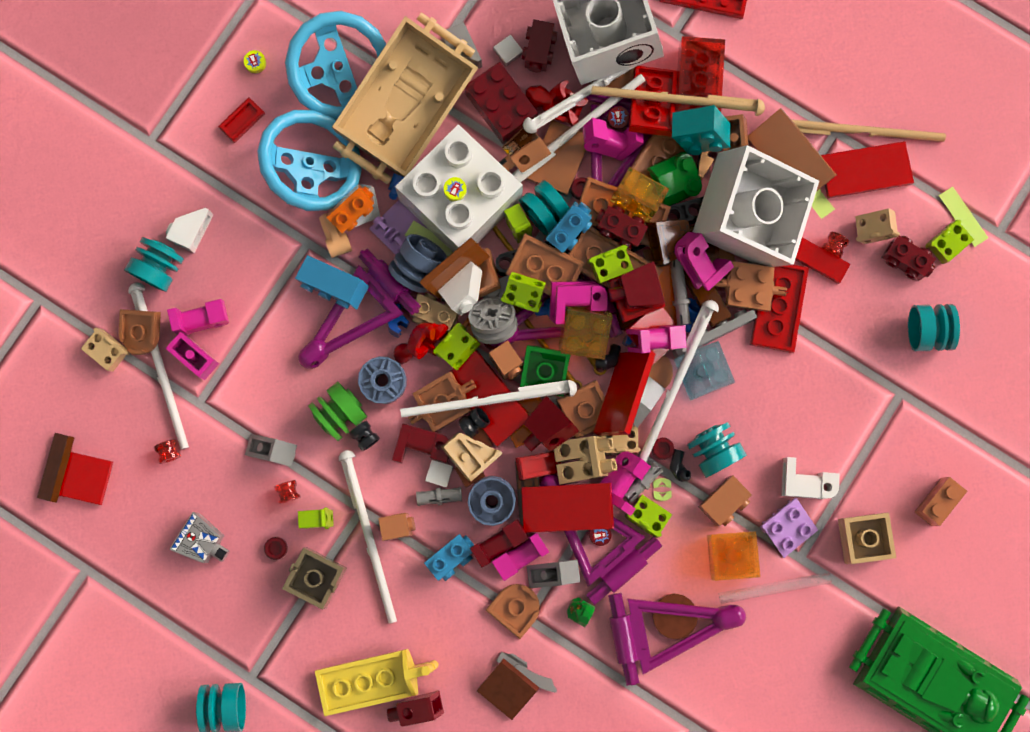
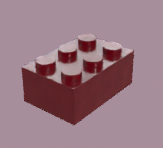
M501 62L489 68L465 87V95L503 145L523 128V122L527 117L534 119L538 116V111Z

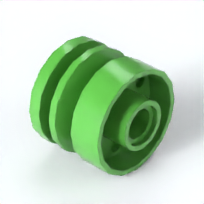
M337 381L326 390L331 399L329 402L319 396L317 400L322 407L319 409L313 402L308 407L312 411L313 418L321 428L339 441L342 439L341 434L337 430L339 427L348 434L349 429L345 422L349 420L357 426L367 418V415L360 408L362 404L349 389L345 390Z

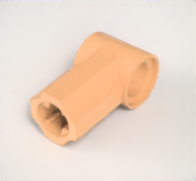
M327 213L319 217L331 258L351 252L352 247L347 234L341 233L326 218Z

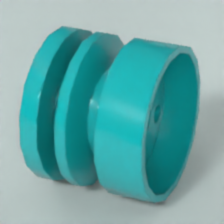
M142 237L140 243L146 246L147 250L136 247L135 250L143 257L141 260L131 257L124 271L161 291L167 292L173 279L165 273L166 270L178 272L179 268L171 264V261L182 264L184 259L169 246L157 240Z
M937 304L934 309L930 305H913L911 307L908 317V337L912 350L915 352L931 351L933 347L938 351L956 349L960 338V319L955 305L946 304L943 306L942 304Z
M729 422L712 426L696 435L691 443L687 444L689 450L697 445L701 448V450L692 454L693 457L705 455L706 459L699 464L705 478L747 456L740 442L729 445L728 441L735 436L734 432L724 436L722 431L731 427Z
M242 683L225 684L222 694L218 684H212L211 687L209 684L200 686L196 703V717L200 732H210V730L212 732H219L221 723L225 732L243 731L246 720V696Z

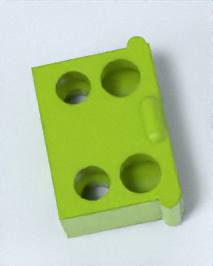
M519 203L504 210L505 221L517 243L521 242L524 234L532 236L533 227Z
M955 220L931 239L925 247L929 248L942 264L950 262L974 239L961 225V220Z
M626 245L591 257L587 261L588 264H591L598 284L634 270L626 251ZM621 262L626 264L625 269L621 267ZM601 270L605 272L604 277L600 275Z
M512 272L501 301L526 310L539 312L546 282Z
M457 323L438 344L433 353L458 370L480 343L466 332V328L461 323Z
M642 494L633 506L636 508L633 514L630 516L626 513L625 517L651 536L659 538L662 536L661 531L672 514ZM640 503L645 505L644 509L640 507ZM659 515L663 517V522L659 520Z
M325 507L320 510L298 511V526L304 529L322 527L329 529L334 527L333 510Z

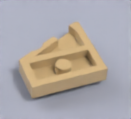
M460 432L456 433L441 446L469 482L474 480L502 455L501 451L493 449L478 440L471 439Z

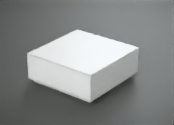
M511 35L493 47V50L506 66L521 56L523 52Z
M431 460L425 481L447 488L453 466Z

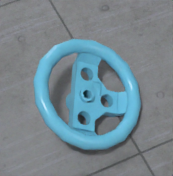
M344 11L320 13L303 23L290 40L285 59L288 84L299 102L309 110L333 117L335 120L338 119L357 90V85L336 25L355 28L366 36L374 47L377 58L386 46L385 40L376 27L362 16ZM315 33L319 46L318 52L313 62L299 67L298 63L302 47L309 37ZM327 38H333L336 42V47L332 51H328L324 47V42ZM337 61L342 63V65L339 66L340 70H337L334 67V64ZM315 66H319L323 70V75L319 79H314L311 75V70ZM348 80L351 84L350 90L345 93L341 92L339 89L340 82ZM322 83L335 90L341 106L337 107L322 103L311 95L307 89Z
M292 110L274 118L262 132L257 150L260 172L270 190L287 204L306 211H328L359 184L362 167L349 158H337L282 148L274 144V139L284 128L296 123H312L327 129L342 144L347 146L349 141L337 134L332 128L336 122L333 117L315 110ZM354 146L352 151L360 155L359 148ZM281 157H288L291 161V164H284L281 161ZM323 165H331L333 172H327ZM276 171L284 172L294 184V191L280 180ZM346 179L337 192L326 197L318 196V186L324 181H341ZM301 181H308L311 184V189L304 188Z

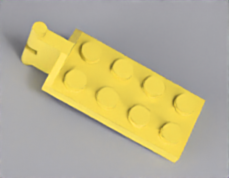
M404 649L315 670L324 716L418 695L417 677L429 675L438 668V662L432 660L415 665L409 650Z

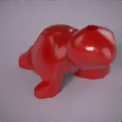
M567 80L558 83L550 92L541 85L530 86L525 90V95L534 107L543 106L544 112L575 93L565 88L569 83ZM583 98L575 103L576 106L555 119L574 126L578 123V117L582 108L587 105L588 99Z
M421 323L412 330L408 343H401L395 347L393 352L395 360L400 364H404L413 357L421 359L427 352L436 356L433 353L436 348L434 344L446 333L449 327L443 323Z

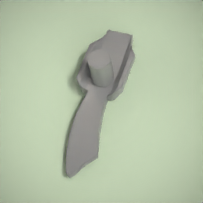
M500 653L496 660L498 663L504 658L539 688L554 693L557 692L552 679L528 670L527 662L516 655Z

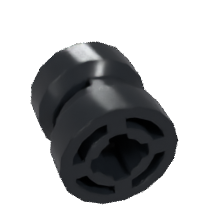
M475 407L470 411V415L464 416L459 420L461 429L471 438L476 436L481 428L484 429L490 424L488 416L479 407Z
M367 420L356 426L349 433L353 439L358 441V447L362 452L380 439L376 433L372 432L371 425Z

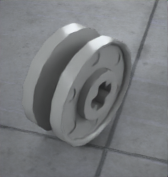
M501 297L482 299L474 304L469 311L468 318L472 333L479 342L498 344L511 338L517 331L518 322L514 307L511 304L502 302Z

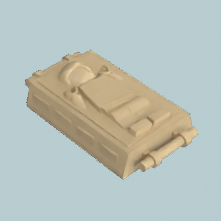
M422 12L416 20L425 25L424 29L405 16L332 126L337 134L349 141L348 145L345 146L337 140L332 148L340 152V156L343 158H349L371 173L374 179H380L387 185L392 177L384 172L385 168L387 167L403 177L412 170L478 69L476 65L460 55L463 52L471 58L476 50L468 46L467 41L464 39L460 40L437 24L436 19L433 17L429 18ZM432 30L440 37L448 41L450 44L455 46L456 49H451L449 46L444 44L442 41L434 37L429 32ZM354 146L358 147L380 162V165L376 167L352 151Z

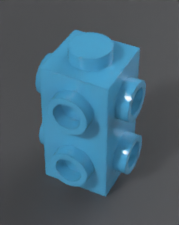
M575 201L548 233L546 240L562 253L566 249L571 250L578 242L576 237L579 233H585L593 224L590 221L592 219L591 209L583 202L578 204Z
M459 534L424 564L438 581L442 578L447 581L456 573L453 570L459 564L465 566L473 559L470 548L474 544L467 535L462 537Z

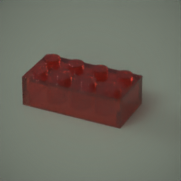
M682 36L678 50L676 95L705 98L708 95L722 96L725 39ZM675 103V112L705 106Z

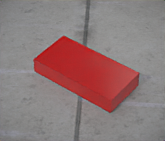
M248 97L218 127L235 143L265 115V112Z
M554 451L515 458L519 480L557 473L556 465L561 464V462H556Z

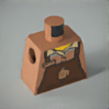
M522 128L503 145L502 149L507 156L499 163L508 171L516 166L522 173L549 156L551 152L536 133H528Z

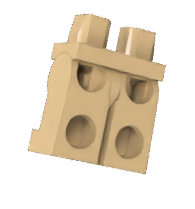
M602 436L570 439L555 448L556 462L579 459V461L556 465L559 485L608 476V473L616 471L617 464L615 458L606 459L604 452L613 450V439Z

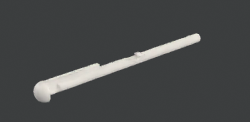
M634 67L596 80L534 119L527 117L523 122L524 130L528 133H536L538 128L576 106L575 103L590 95L592 86L606 87L611 81Z
M639 74L621 89L634 90L646 80L642 74ZM608 98L547 146L551 152L549 156L525 172L521 173L517 169L512 175L521 183L556 155L554 152L569 141L592 117L597 119L623 98Z
M141 283L131 284L128 293L132 296L136 310L148 311L142 294L145 287ZM157 344L155 349L151 351L158 374L157 379L162 387L180 450L189 448Z
M707 300L702 304L687 338V348L682 350V352L686 353L675 375L671 390L667 389L665 400L639 457L645 462L651 453L714 311H719L718 304L713 300Z
M572 380L518 387V392L492 395L481 399L475 396L464 400L400 409L401 418L565 393L572 397L577 392V385Z
M345 450L340 453L339 461H341L353 507L358 512L367 544L366 550L372 562L388 624L396 622L397 619L352 458L356 456L352 451Z

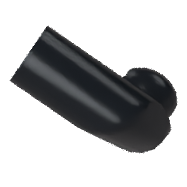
M612 344L608 355L596 358L595 366L603 370L615 367L618 363L621 346Z
M674 449L670 471L678 481H688L691 478V472L682 464L685 452Z

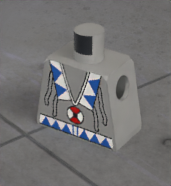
M192 512L170 547V550L202 563H208L212 556L223 562L229 554V550L220 545L224 534L198 512Z

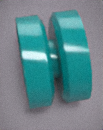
M542 180L534 187L535 195L526 193L519 199V202L534 225L547 236L567 212L569 206L550 183Z

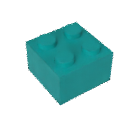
M715 105L673 112L672 138L690 155H699L701 152L706 151L719 152L724 148H730V122Z

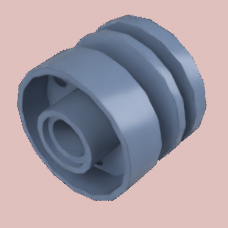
M410 234L401 245L400 252L394 256V260L389 264V271L396 281L416 292L425 293L428 290L422 286L420 280L443 262L447 256L431 240L417 234Z
M379 356L370 359L362 366L359 372L358 384L360 391L368 400L374 403L388 404L396 401L403 395L407 386V376L405 370L397 361L389 357ZM383 374L387 375L388 383L381 387L378 384V378Z
M488 476L482 478L475 483L469 493L468 507L470 513L475 520L484 525L494 526L502 524L510 518L514 511L516 501L514 489L508 481L501 477ZM489 495L496 496L498 504L494 506L489 505L486 497Z

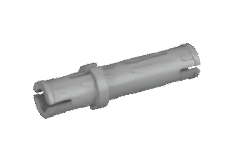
M675 259L669 262L674 294L672 304L676 310L677 325L691 324L688 306L690 299L687 298L684 268L680 261Z

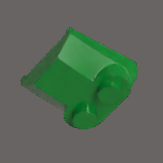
M686 151L675 154L647 168L662 204L671 206L689 197L697 196L701 192L702 182L694 159Z
M527 345L520 387L566 381L571 352ZM558 394V395H555V396H562V397H564V394Z

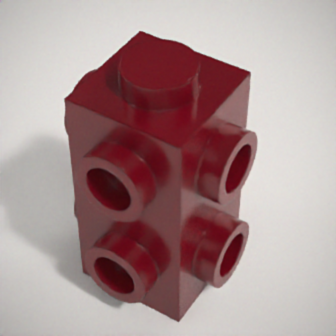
M533 19L532 27L528 26L526 39L529 40L528 47L523 48L522 60H525V68L532 72H546L547 64H552L554 52H551L550 48L551 44H556L558 33L554 31L555 23Z
M616 205L608 206L605 210L601 209L595 219L598 222L596 228L600 230L599 234L608 239L614 237L619 240V245H626L627 249L638 247L648 226L644 225L645 221L634 215L632 218L624 214V209Z
M899 235L895 237L881 257L886 260L887 265L892 268H899L905 272V276L912 280L919 281L925 276L928 278L935 269L933 263L936 258L932 256V253L925 248L917 247L906 236Z

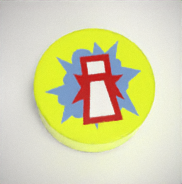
M252 50L244 56V65L249 72L260 73L266 67V59L260 51Z
M452 177L445 182L444 194L447 199L457 201L465 197L467 189L462 179Z

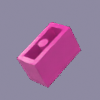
M182 332L165 348L203 380H206L219 365L215 359Z

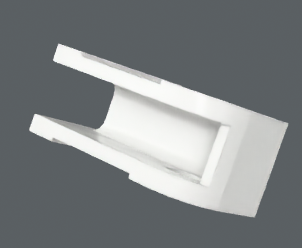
M783 458L781 496L814 499L832 498L839 491L840 473L821 472L818 473V476L796 474V458ZM824 484L827 486L826 491L823 488Z

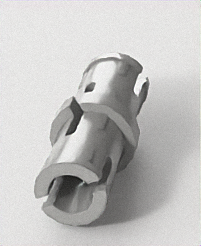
M654 461L643 480L636 477V480L625 494L631 503L645 489L648 490L650 484L663 472Z
M461 487L416 492L417 506L438 504L439 506L442 503L462 502Z

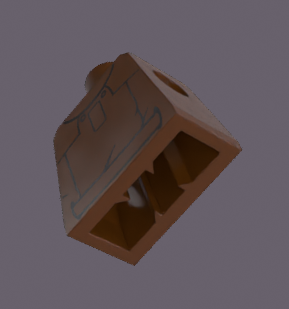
M687 220L645 222L646 226H648L647 234L652 259L655 264H667L677 259L675 255L676 243L686 233L693 232L694 226L689 227Z

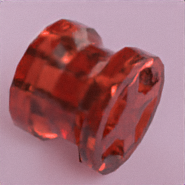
M830 232L828 235L829 240L823 244L822 248L841 258L844 254V247H847L850 241L837 232Z
M175 439L154 446L155 452L159 454V464L168 463L181 457L180 452L176 450L175 446L177 443Z
M296 480L274 486L275 491L278 492L280 497L279 504L301 498L296 490Z

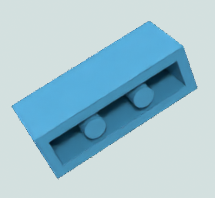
M308 255L295 277L301 283L300 287L311 293L315 290L319 292L318 295L328 301L333 298L337 300L336 304L345 309H348L349 306L358 309L369 288L363 280Z

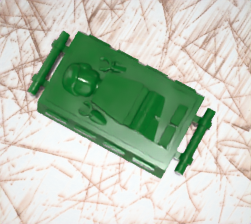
M899 606L888 624L886 621L891 613L884 608L878 618H874L871 630L860 649L854 652V659L849 666L850 669L857 672L861 664L864 663L863 668L853 683L858 688L929 732H998L1010 709L1012 712L1000 732H1012L1020 716H1024L1027 711L1025 707L1030 699L1021 694L1017 703H1014L1022 689L1021 684L1016 678ZM883 630V633L880 636L878 642L876 643L874 649L872 650L869 657H867V654L871 649L873 643L875 642L876 638L878 637L880 631Z

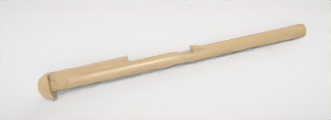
M592 86L591 89L592 95L705 107L715 105L717 108L753 111L755 116L761 115L765 110V104L760 99L708 95L705 98L668 94V92L658 93Z
M791 119L802 133L831 135L830 132L851 134L864 132L869 133V137L884 136L944 142L946 139L945 133Z

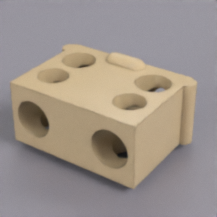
M889 208L855 216L858 235L856 241L869 244L900 235L897 232L895 211Z
M94 328V333L81 349L107 371L113 372L125 356L130 355V353L104 329Z
M632 426L630 433L633 434V438H629L628 435H611L614 447L613 450L604 451L605 455H619L624 451L635 455L639 454L641 449L638 447V428Z

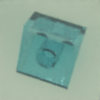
M719 341L698 348L682 381L690 401L735 383ZM684 355L674 359L677 369L679 368Z

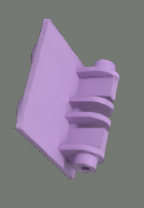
M398 200L382 217L377 216L373 220L374 224L369 229L396 255L400 252V247L407 237L405 234L413 221L425 228L427 227Z
M796 497L792 501H787L788 503L781 509H777L778 512L776 514L772 513V517L763 521L760 529L765 534L767 533L783 558L818 531Z

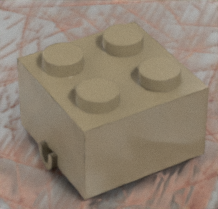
M303 547L296 563L291 565L289 569L290 574L282 589L322 610L326 609L347 567L308 547Z

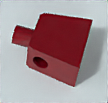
M654 261L622 274L618 278L620 286L608 289L611 302L623 300L626 309L661 307L665 304Z
M546 396L525 421L524 425L532 434L522 443L531 452L541 443L548 451H552L577 434L579 430Z
M440 691L405 698L396 703V707L387 709L388 721L390 723L399 721L401 727L433 721L444 714Z

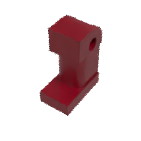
M402 424L392 460L402 464L406 449L431 455L430 459L447 464L448 455L443 449L438 450L436 445L438 443L445 444L449 439L439 433Z
M518 519L502 528L503 530L484 542H480L470 548L481 568L509 549L515 548L529 539Z

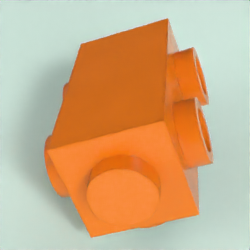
M358 184L326 214V218L341 233L345 230L349 232L358 224L356 220L362 215L366 217L374 209L372 206L374 205L372 198L374 194L366 186L362 188Z

